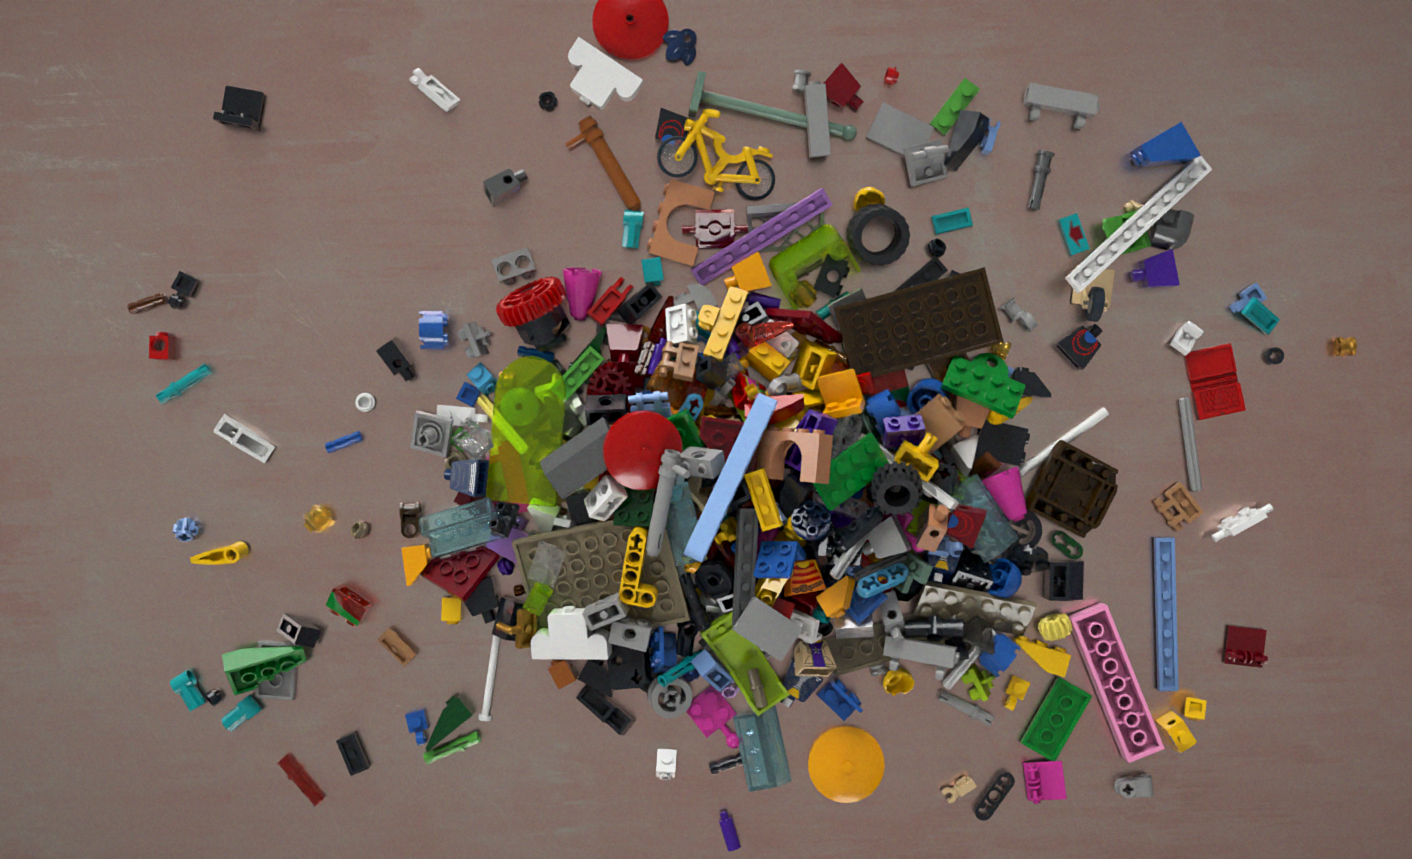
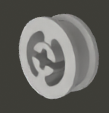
M656 676L648 686L647 698L659 716L676 718L685 713L690 707L692 691L682 676L666 687H662L659 684L658 676ZM673 685L681 687V694L677 692ZM659 695L664 703H666V706L658 703Z

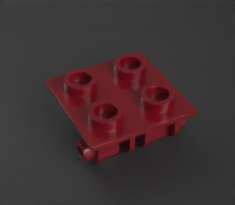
M1228 625L1224 664L1262 668L1263 664L1268 662V657L1264 656L1267 630Z

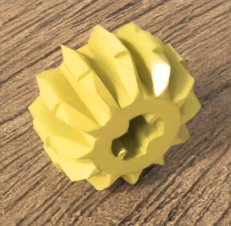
M1058 612L1056 614L1052 613L1049 616L1046 615L1038 623L1039 632L1044 640L1059 641V639L1070 635L1073 630L1071 620H1069L1066 613Z

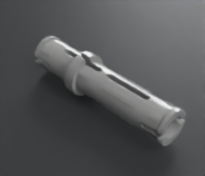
M944 689L941 691L942 694H939L938 701L967 714L972 720L976 719L989 727L992 725L990 722L994 721L995 716L980 709V706H974Z

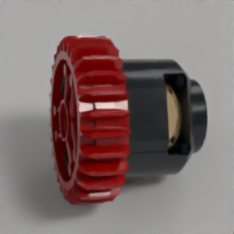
M545 277L537 281L534 280L531 283L528 282V284L510 292L508 296H504V299L500 300L496 306V312L502 324L508 327L514 326L524 343L534 345L538 352L555 348L567 338L565 330L569 327L570 322L561 305L566 297V292L562 282L557 277Z

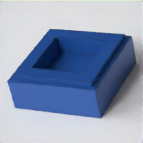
M464 382L456 399L474 407L481 391L477 387Z

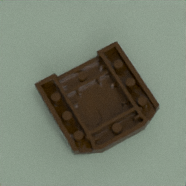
M1059 440L1050 451L1027 497L1026 509L1079 537L1085 538L1089 531L1100 526L1117 493L1116 474H1118V469L1063 440Z

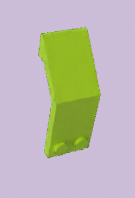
M732 612L723 614L711 622L712 625L708 629L699 631L729 671L757 716L790 695L761 649L732 630L734 627L732 625ZM759 669L762 685H765L763 689L768 703L766 707H756L753 692L750 691L751 685L747 674L748 670Z

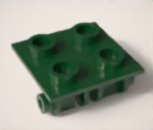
M625 487L628 497L614 511L613 525L650 527L656 497L654 495L655 488L635 490Z

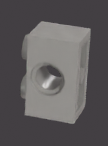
M690 446L680 454L682 458L680 466L690 471V476L714 479L722 472L725 465L723 450Z
M618 592L587 605L582 615L590 631L626 617L630 608L628 604L620 600Z
M626 615V617L612 622L608 643L646 652L651 638L653 623H649L645 619H632ZM627 629H633L635 634H630Z

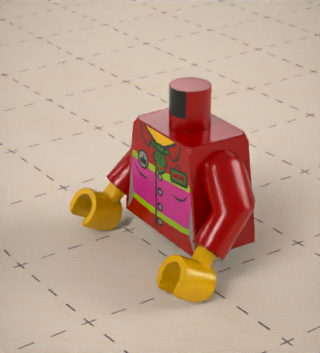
M746 356L741 357L737 361L739 374L734 379L736 384L731 390L736 408L745 411L744 404H754L759 393L769 396L764 385L749 377L748 370L745 369L750 366Z

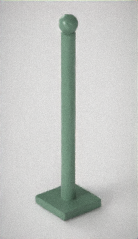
M698 72L689 107V117L695 118L699 102H704L807 128L805 115L702 90L706 72ZM828 121L829 134L843 136L846 140H853L856 137L857 129L853 125H846L844 127V125Z

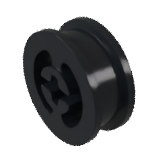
M1027 510V513L1024 514V519L1012 523V525L1030 532L1027 522H1031L1032 534L1023 543H1019V540L1026 538L1028 535L1021 532L1018 533L1017 530L1010 528L1009 530L1012 535L1010 539L1007 535V525L1010 520L1005 514L1001 516L1000 522L997 525V533L1005 546L1013 549L1020 545H1030V548H1033L1038 544L1042 537V524L1033 512Z

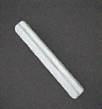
M987 628L968 651L970 659L960 661L942 683L944 687L950 690L996 636V632L992 628Z

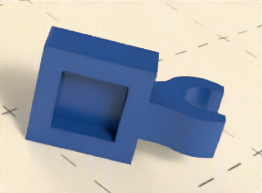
M425 709L405 714L409 733L415 732L417 745L425 744L427 737L424 729L429 728Z

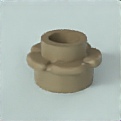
M355 522L351 527V535L356 540L364 538L368 533L367 524L365 522Z

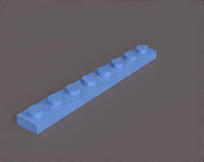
M1161 537L1154 538L1157 690L1159 692L1179 691L1175 538Z

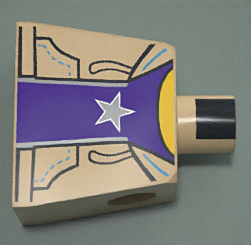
M801 640L795 647L796 676L829 677L836 669V664L825 640H818L812 644Z

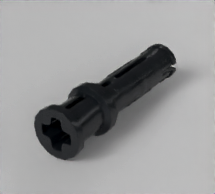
M686 573V577L685 574H681L679 580L690 606L689 614L694 619L695 630H706L712 624L705 613L706 607L700 602L691 573Z

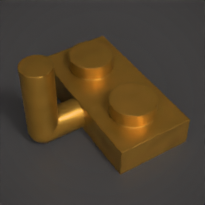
M534 607L518 609L516 626L511 627L498 622L496 628L509 635L516 634V648L531 647V639L536 634L538 609Z

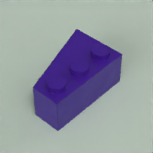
M809 409L797 425L796 430L798 428L809 429V433H813V429L825 430L826 435H833L838 420L826 413ZM794 443L786 453L785 463L801 472L802 455L799 446Z

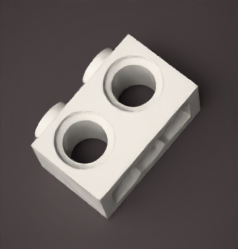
M605 475L586 496L584 502L590 518L606 521L628 496L622 484L618 483L612 476Z

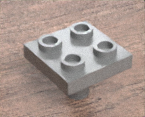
M417 410L414 415L410 448L447 457L450 450L454 419Z

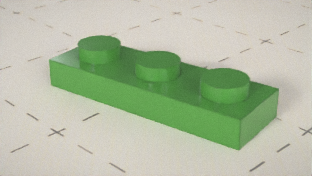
M964 78L929 125L945 136L958 119L960 110H965L980 89Z
M590 346L551 390L566 402L602 363L604 358Z

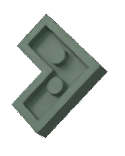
M910 550L904 552L907 559L902 563L909 570L908 576L903 583L893 586L901 593H908L913 579L921 584H926L933 568L932 565ZM896 570L894 575L900 574L902 576L903 573Z

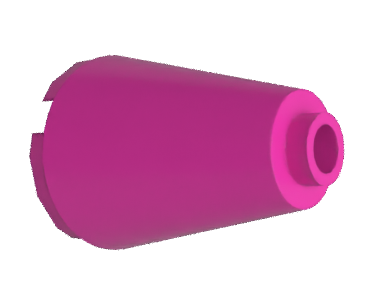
M580 267L563 269L570 316H573L574 320L584 321L588 317L586 313L593 306L602 271L592 269L590 272V270Z
M1018 466L982 480L983 485L1009 520L1013 519L1016 522L1025 518L1024 514L1027 513Z

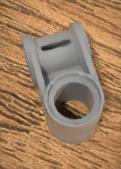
M1142 774L1118 778L1114 783L1115 791L1125 798L1154 796L1152 775Z

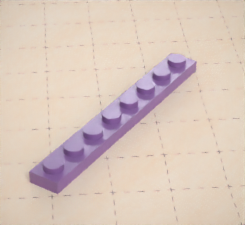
M820 188L691 268V271L699 284L704 285L833 204L824 189Z

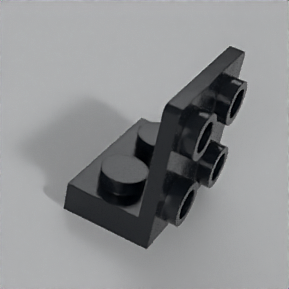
M226 86L221 113L214 112L213 120L220 124L258 131L264 93Z
M831 524L828 533L820 538L818 558L821 565L835 566L843 553H838L833 548L832 543L834 537L846 528H835ZM862 547L849 567H860Z
M963 549L956 570L950 577L947 585L987 593L993 583L988 558Z

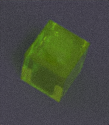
M536 582L523 608L540 616L553 590L545 583Z

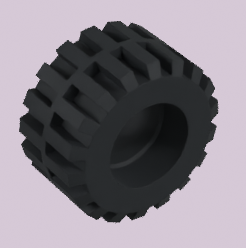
M892 461L893 464L890 465L885 463L884 467L880 466L877 469L878 472L873 474L871 481L873 503L875 506H878L880 511L884 510V514L887 515L892 513V516H897V514L904 516L906 512H913V508L917 509L919 502L922 501L921 476L917 469L913 470V466L910 464L906 466L905 462L901 461L898 464L897 461ZM894 485H902L906 487V489L901 492H891L887 490L889 487Z

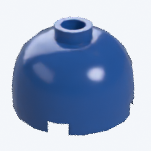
M1000 558L995 560L997 563L994 565H989L993 583L987 592L997 597L1008 598L1019 590L1022 574L1014 563Z

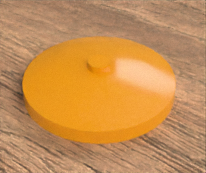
M840 725L826 730L815 740L809 752L808 771L814 786L822 795L836 802L852 803L868 797L876 790L884 774V755L878 742L870 733L856 726Z

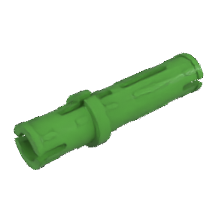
M475 731L464 737L459 736L450 743L423 753L424 760L427 764H430L458 751L463 752L466 748L480 743V735ZM464 741H468L465 744L455 747V745L460 744ZM448 748L450 749V750H448V751H446V752H443V753L437 755L438 752H441V751H443V750H445V749H448Z

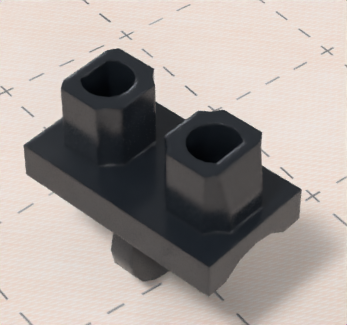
M499 501L495 507L496 511L499 512L498 516L490 520L488 527L492 530L491 535L508 538L512 528L518 529L519 527L515 519L520 506Z

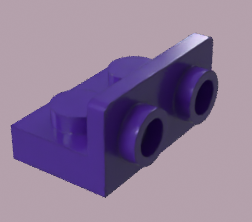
M921 415L883 418L885 429L883 437L884 448L900 447L904 440L913 445H920L924 439L926 428Z

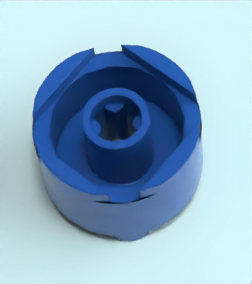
M419 311V314L423 316V318H419V340L424 342V345H420V349H445V346H449V335L445 333V327H448V315L444 314V311Z
M933 378L919 380L914 385L907 398V407L913 415L928 403V399L931 401L939 393L942 397L945 396L949 399V392L940 388L942 382Z
M889 389L868 398L867 402H865L870 417H875V426L880 434L885 431L883 418L901 416V410Z
M996 633V636L990 642L991 644L978 656V663L996 677L1000 676L998 674L1000 670L1004 672L1016 658L1015 650L1020 651L1021 649L1020 646L1003 633Z

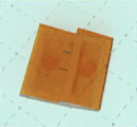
M658 364L647 387L652 393L654 391H660V393L668 392L669 399L666 401L670 402L674 410H680L696 378L693 376L692 382L673 378V371H668L666 377H661Z

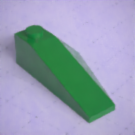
M302 646L247 648L222 654L224 671L234 696L255 690L263 681L267 679L271 681L275 679L276 674L282 671L288 672L307 661Z

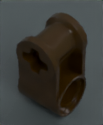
M418 501L416 504L400 502L401 533L406 538H416L422 530L421 502ZM410 524L414 525L416 529L413 535L407 532V527Z

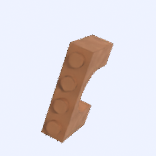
M671 179L669 184H665L663 194L666 195L664 202L660 201L658 207L660 217L659 220L654 221L652 231L655 233L653 239L649 238L647 249L651 256L660 257L661 259L693 268L699 248L673 239L667 230V221L672 212L678 208L690 207L697 210H711L715 192Z
M768 427V430L764 431L758 444L756 470L765 468L768 479L783 480L786 453L796 443L802 455L800 482L829 484L833 435H826L825 430L813 429V433H809V429L799 428L797 432H794L795 429L783 428L780 431V428Z

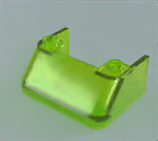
M831 224L821 226L773 256L769 261L771 272L794 310L799 308L789 293L798 283L797 276L793 271L823 252L827 251L834 260H841L848 256L858 272L861 271L839 232Z

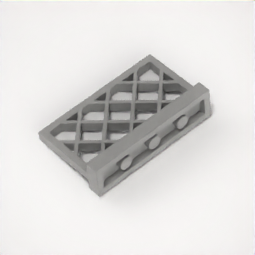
M798 202L746 206L748 233L755 229L752 226L751 217H760L766 223L773 216H777ZM824 211L820 213V222L815 227L809 221H806L813 228L806 237L798 231L802 226L801 224L794 229L788 238L782 236L785 241L781 246H774L771 243L772 247H764L758 252L826 247ZM814 231L821 235V244H813L808 240ZM795 232L804 238L799 245H793L789 241Z

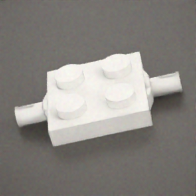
M1270 503L1260 509L1244 508L1238 512L1239 515L1222 520V524L1217 526L1219 532L1211 536L1215 542L1229 535L1235 536L1267 518L1266 514L1274 509Z

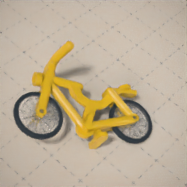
M703 109L702 115L698 120L687 119L684 130L689 131L687 136L670 137L658 149L657 161L661 170L668 176L680 178L691 173L697 164L698 154L693 144V141L696 140L706 171L703 176L704 181L710 185L717 183V186H713V190L724 193L722 188L723 182H736L738 191L745 198L760 200L768 196L775 185V174L772 167L763 160L753 158V155L757 154L772 158L773 154L769 153L770 149L759 146L757 150L745 146L738 155H730L723 150L721 143L725 142V136L704 125L709 117H720L721 113L718 110ZM702 134L713 139V147L716 154L720 157L713 167ZM745 161L738 169L737 174L721 173L728 163Z

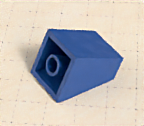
M1182 122L1130 152L1133 163L1136 166L1138 165L1139 168L1186 164L1201 156Z

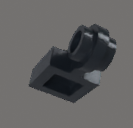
M179 271L171 286L177 293L170 296L168 300L170 307L180 309L185 301L182 295L190 297L199 280Z

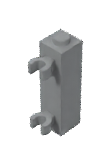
M811 81L809 85L804 87L809 158L830 156L826 84H820V81Z
M1030 83L1026 87L1023 106L1031 107L1029 120L1037 121L1040 116V109L1075 115L1074 128L1082 129L1085 126L1086 118H1091L1095 113H1098L1100 102H1098L1099 95Z
M887 635L885 638L883 655L891 657L889 670L897 671L900 659L937 665L935 679L943 680L946 667L953 668L955 664L959 663L960 653L957 652L958 647L906 637L899 641H893L891 635Z

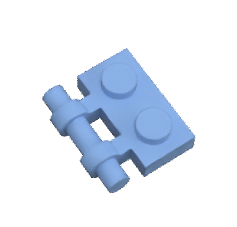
M654 391L653 394L636 393V395L628 396L629 404L637 403V406H631L630 412L645 410L659 413L666 418L672 416L670 402H661V400L669 399L668 392L660 393V391ZM652 401H654V403H655V404H646V405H644V402H652Z

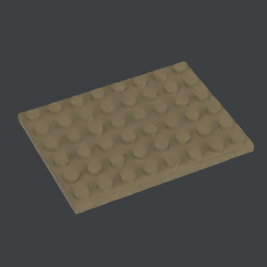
M614 518L606 521L593 522L512 540L529 606L538 609L536 631L541 628L548 629V615L555 608H563L565 606L586 608L587 605L619 592L628 537L636 526H614ZM667 525L661 552L658 553V556L645 555L641 583L650 584L657 588L658 597L656 602L649 608L628 604L630 609L627 615L630 618L648 620L649 623H653V628L690 621L691 619L684 590L679 580L680 574ZM636 534L638 537L636 544H638L641 538L639 534ZM631 553L633 558H640L638 553ZM628 571L630 576H637L634 571ZM625 590L628 595H633L631 590ZM649 593L644 594L647 599L653 598ZM612 622L599 628H604L610 633ZM627 629L629 633L635 632L633 629Z

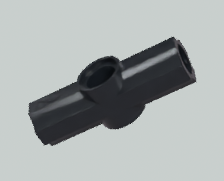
M686 597L688 609L690 610V606ZM691 617L690 621L677 623L676 655L687 657L693 653L694 640L698 633L694 627L693 617Z
M930 616L926 620H906L905 636L906 638H927L930 641H940L943 637H964L965 622L964 619L944 620L938 616Z

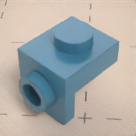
M481 362L467 374L477 389L486 396L494 392L498 387V380Z

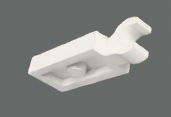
M419 68L412 72L415 75L409 80L413 84L418 85V88L443 110L448 112L458 105L460 99L432 75L427 77Z
M437 405V415L454 419L453 425L475 427L476 422L489 423L488 415L476 414L477 408Z

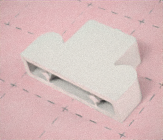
M578 37L568 53L571 66L579 70L570 87L574 93L580 96L579 100L586 105L592 104L599 110H604L615 92H617L618 97L622 101L629 102L635 98L644 84L643 79L580 37Z
M574 606L555 608L548 615V629H539L531 639L532 659L608 660L612 654L611 643H608L610 633L604 628H598L594 632L590 631L582 615L585 608H574Z

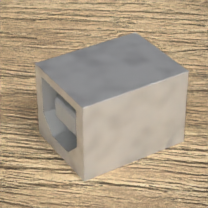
M845 610L846 613L840 618H834L837 639L874 637L873 613L861 624H858L847 610Z

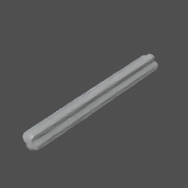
M1185 397L1179 399L1190 490L1197 492L1202 490L1191 399Z

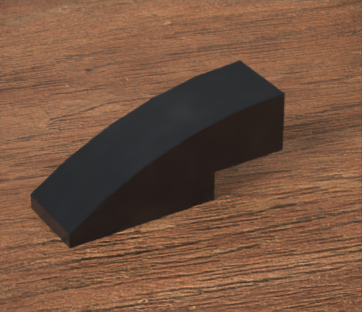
M587 684L576 697L603 723H607L619 735H625L636 721L614 701Z

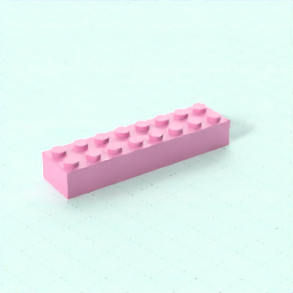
M1099 603L1069 615L1073 636L1122 758L1131 763L1165 749L1108 606L1104 603Z

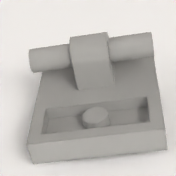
M941 139L903 148L911 186L948 177L947 168L944 165V153L949 152L948 145L942 146Z

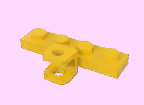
M730 286L721 310L711 305L702 306L698 315V325L701 329L711 332L703 352L704 357L711 355L719 362H722L748 297L747 291Z

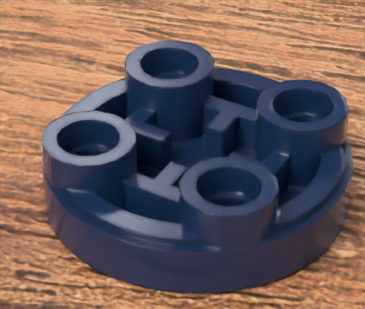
M806 500L793 511L791 517L792 528L802 539H820L830 530L831 514L824 505L813 500Z

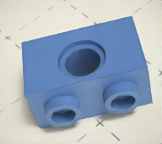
M706 649L691 661L699 674L719 692L734 680L723 664Z

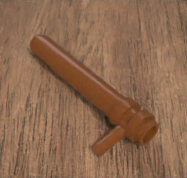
M592 116L582 119L578 123L581 134L565 143L567 148L570 150L586 140L587 144L591 145L627 209L637 211L642 207L640 205L641 201L604 139L603 131L597 127L596 119H593Z

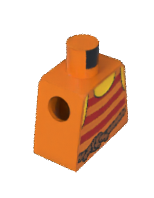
M815 559L795 561L791 578L787 579L784 585V597L826 589Z

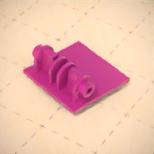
M1062 761L1023 763L1028 801L1039 804L1041 803L1040 800L1067 799Z

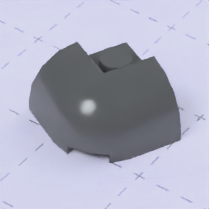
M1169 209L1151 227L1149 234L1151 247L1163 250H1175L1182 247L1190 236L1194 214L1184 210Z

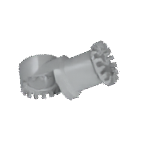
M1014 297L1000 307L1001 310H1005L1010 316L1012 323L1018 319L1028 332L1038 326L1037 321L1030 313L1020 309Z
M793 373L789 376L782 375L773 379V382L771 381V384L768 386V392L773 396L785 395L790 389L797 390L801 388L802 381H800V375Z

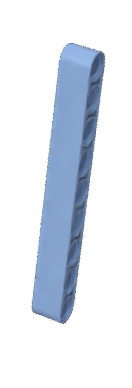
M761 393L756 397L690 537L684 555L701 563L704 561L776 408L777 400Z

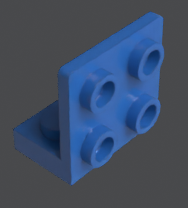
M761 541L753 575L755 578L789 579L791 578L795 561L805 560L806 553L798 541Z
M659 626L653 632L649 642V647L652 648L649 663L650 667H653V673H665L677 665L676 633H663V626Z
M831 678L816 693L843 721L855 710L860 713L863 711L860 706L862 704L860 699L853 692L849 694L845 684L839 679L835 681Z

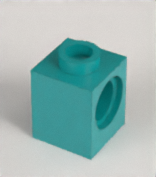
M661 258L641 260L645 284L651 282L654 287L660 286L661 282H664Z

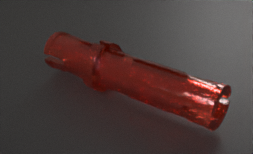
M287 755L277 762L288 775L287 778L297 785L314 807L324 799L300 772V767L297 768Z

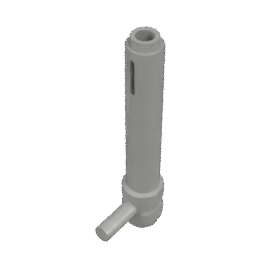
M667 449L661 457L662 465H660L658 472L660 477L645 547L646 554L650 556H658V553L661 552L675 479L678 477V474L684 478H689L691 475L690 471L680 466L681 453L675 450Z

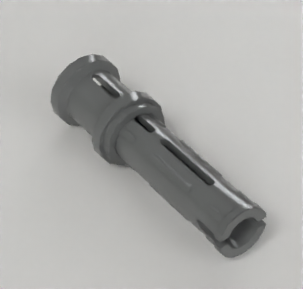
M1038 150L1037 152L1039 156L1037 165L1034 166L1035 179L1028 204L1029 209L1040 210L1047 175L1051 173L1050 164L1052 157L1055 155V153L1050 151Z

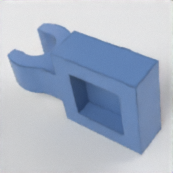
M990 118L987 134L980 142V147H982L981 153L986 155L991 153L997 136V130L1001 125V122L998 121L996 127H991Z
M1253 283L1240 292L1239 296L1241 299L1229 307L1233 313L1239 312L1245 308L1252 297L1257 298L1261 303L1267 297L1259 285Z
M944 536L936 551H928V554L948 557L950 553L953 557H960V551H963V543L949 542V537Z

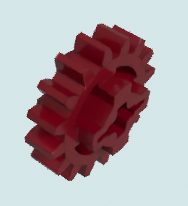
M607 364L606 369L600 366L599 373L593 371L595 378H589V381L593 384L588 385L589 390H594L590 395H617L620 386H622V390L619 394H630V390L627 387H630L631 383L626 381L629 379L628 374L623 376L624 369L622 368L618 371L617 365L613 369L610 368L609 364ZM608 374H615V375H617V376H616V377H612V376H609ZM602 378L601 384L597 387L598 380ZM606 379L613 386L614 392H612L611 389L607 387Z

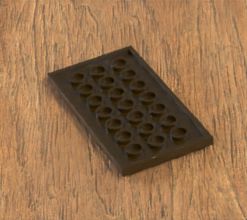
M985 267L834 307L849 368L854 369L856 375L871 372L873 378L1004 342Z

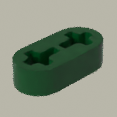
M1055 530L1050 534L1049 541L1051 545L1068 558L1076 560L1083 555V547L1065 532ZM1056 535H1062L1061 539L1065 542V544L1063 545L1059 542L1055 543L1056 539L1054 537ZM1069 545L1074 548L1077 546L1076 551L1078 553L1070 555L1071 550L1067 546Z

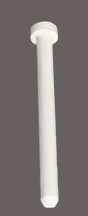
M493 635L482 714L478 715V720L491 721L492 719L489 713L500 638Z

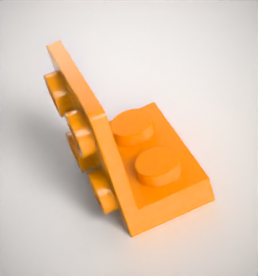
M854 369L827 374L817 378L826 406L823 413L837 419L863 412L865 401Z

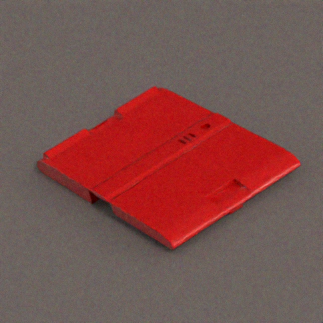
M1231 343L1190 351L1185 356L1190 386L1199 420L1246 411L1241 384L1238 382L1236 374L1237 368Z

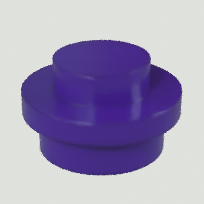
M502 557L497 562V567L502 575H511L514 564L507 558Z

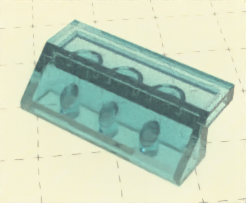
M977 473L961 482L959 487L954 489L952 498L958 501L959 504L987 510L986 517L974 544V548L984 563L1001 554L1019 539Z
M688 482L674 485L666 523L676 567L699 562L684 555L685 548L698 523Z
M489 497L419 518L422 537L429 539L433 558H439L504 538L491 535L492 530L488 527L490 520L498 516V512Z
M772 706L759 716L754 711H746L733 716L748 791L753 792L779 787L792 781L776 706Z

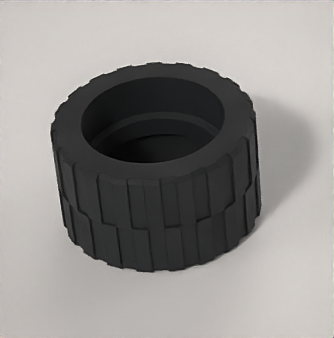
M877 203L863 206L853 214L854 216L850 219L849 226L847 227V240L856 255L872 265L880 266L891 264L901 258L900 256L905 253L909 245L910 232L909 225L905 221L906 219L899 212L887 205ZM880 216L886 217L894 225L893 240L888 247L881 251H869L862 243L863 229L870 220Z

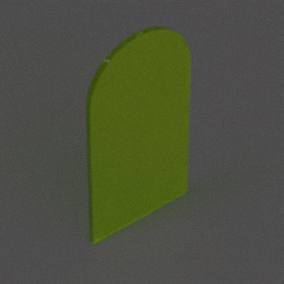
M527 356L514 360L502 371L498 378L494 395L485 500L556 507L557 491L545 476L540 461L562 446L566 388L563 377L558 369L543 358Z

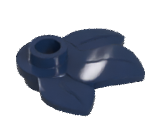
M673 29L665 33L662 38L669 44L666 49V59L675 60L681 57L686 66L691 64L696 56V49L694 47L697 41L696 33L691 29H683L681 31ZM685 35H690V42L684 41Z

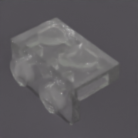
M467 417L465 419L467 428L452 437L454 444L474 459H477L494 447L491 440L493 437L488 429H483L477 421Z

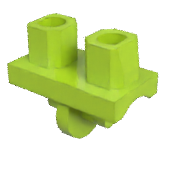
M974 663L961 676V679L965 685L974 682L976 687L969 690V695L973 701L982 699L984 702L989 700L988 696L991 695L989 689L994 687L992 680L996 677L992 673L988 674L986 669L979 671L976 663Z

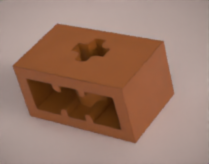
M552 659L553 661L550 662L551 665L548 671L558 689L576 681L579 673L571 659Z

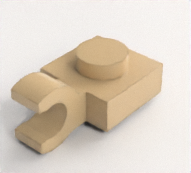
M970 776L960 778L956 782L955 788L946 787L941 791L943 795L948 792L952 794L947 799L948 803H953L956 798L964 796L977 787Z

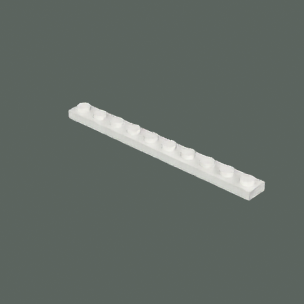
M1202 156L1195 158L1065 277L1076 293L1081 292L1212 170Z

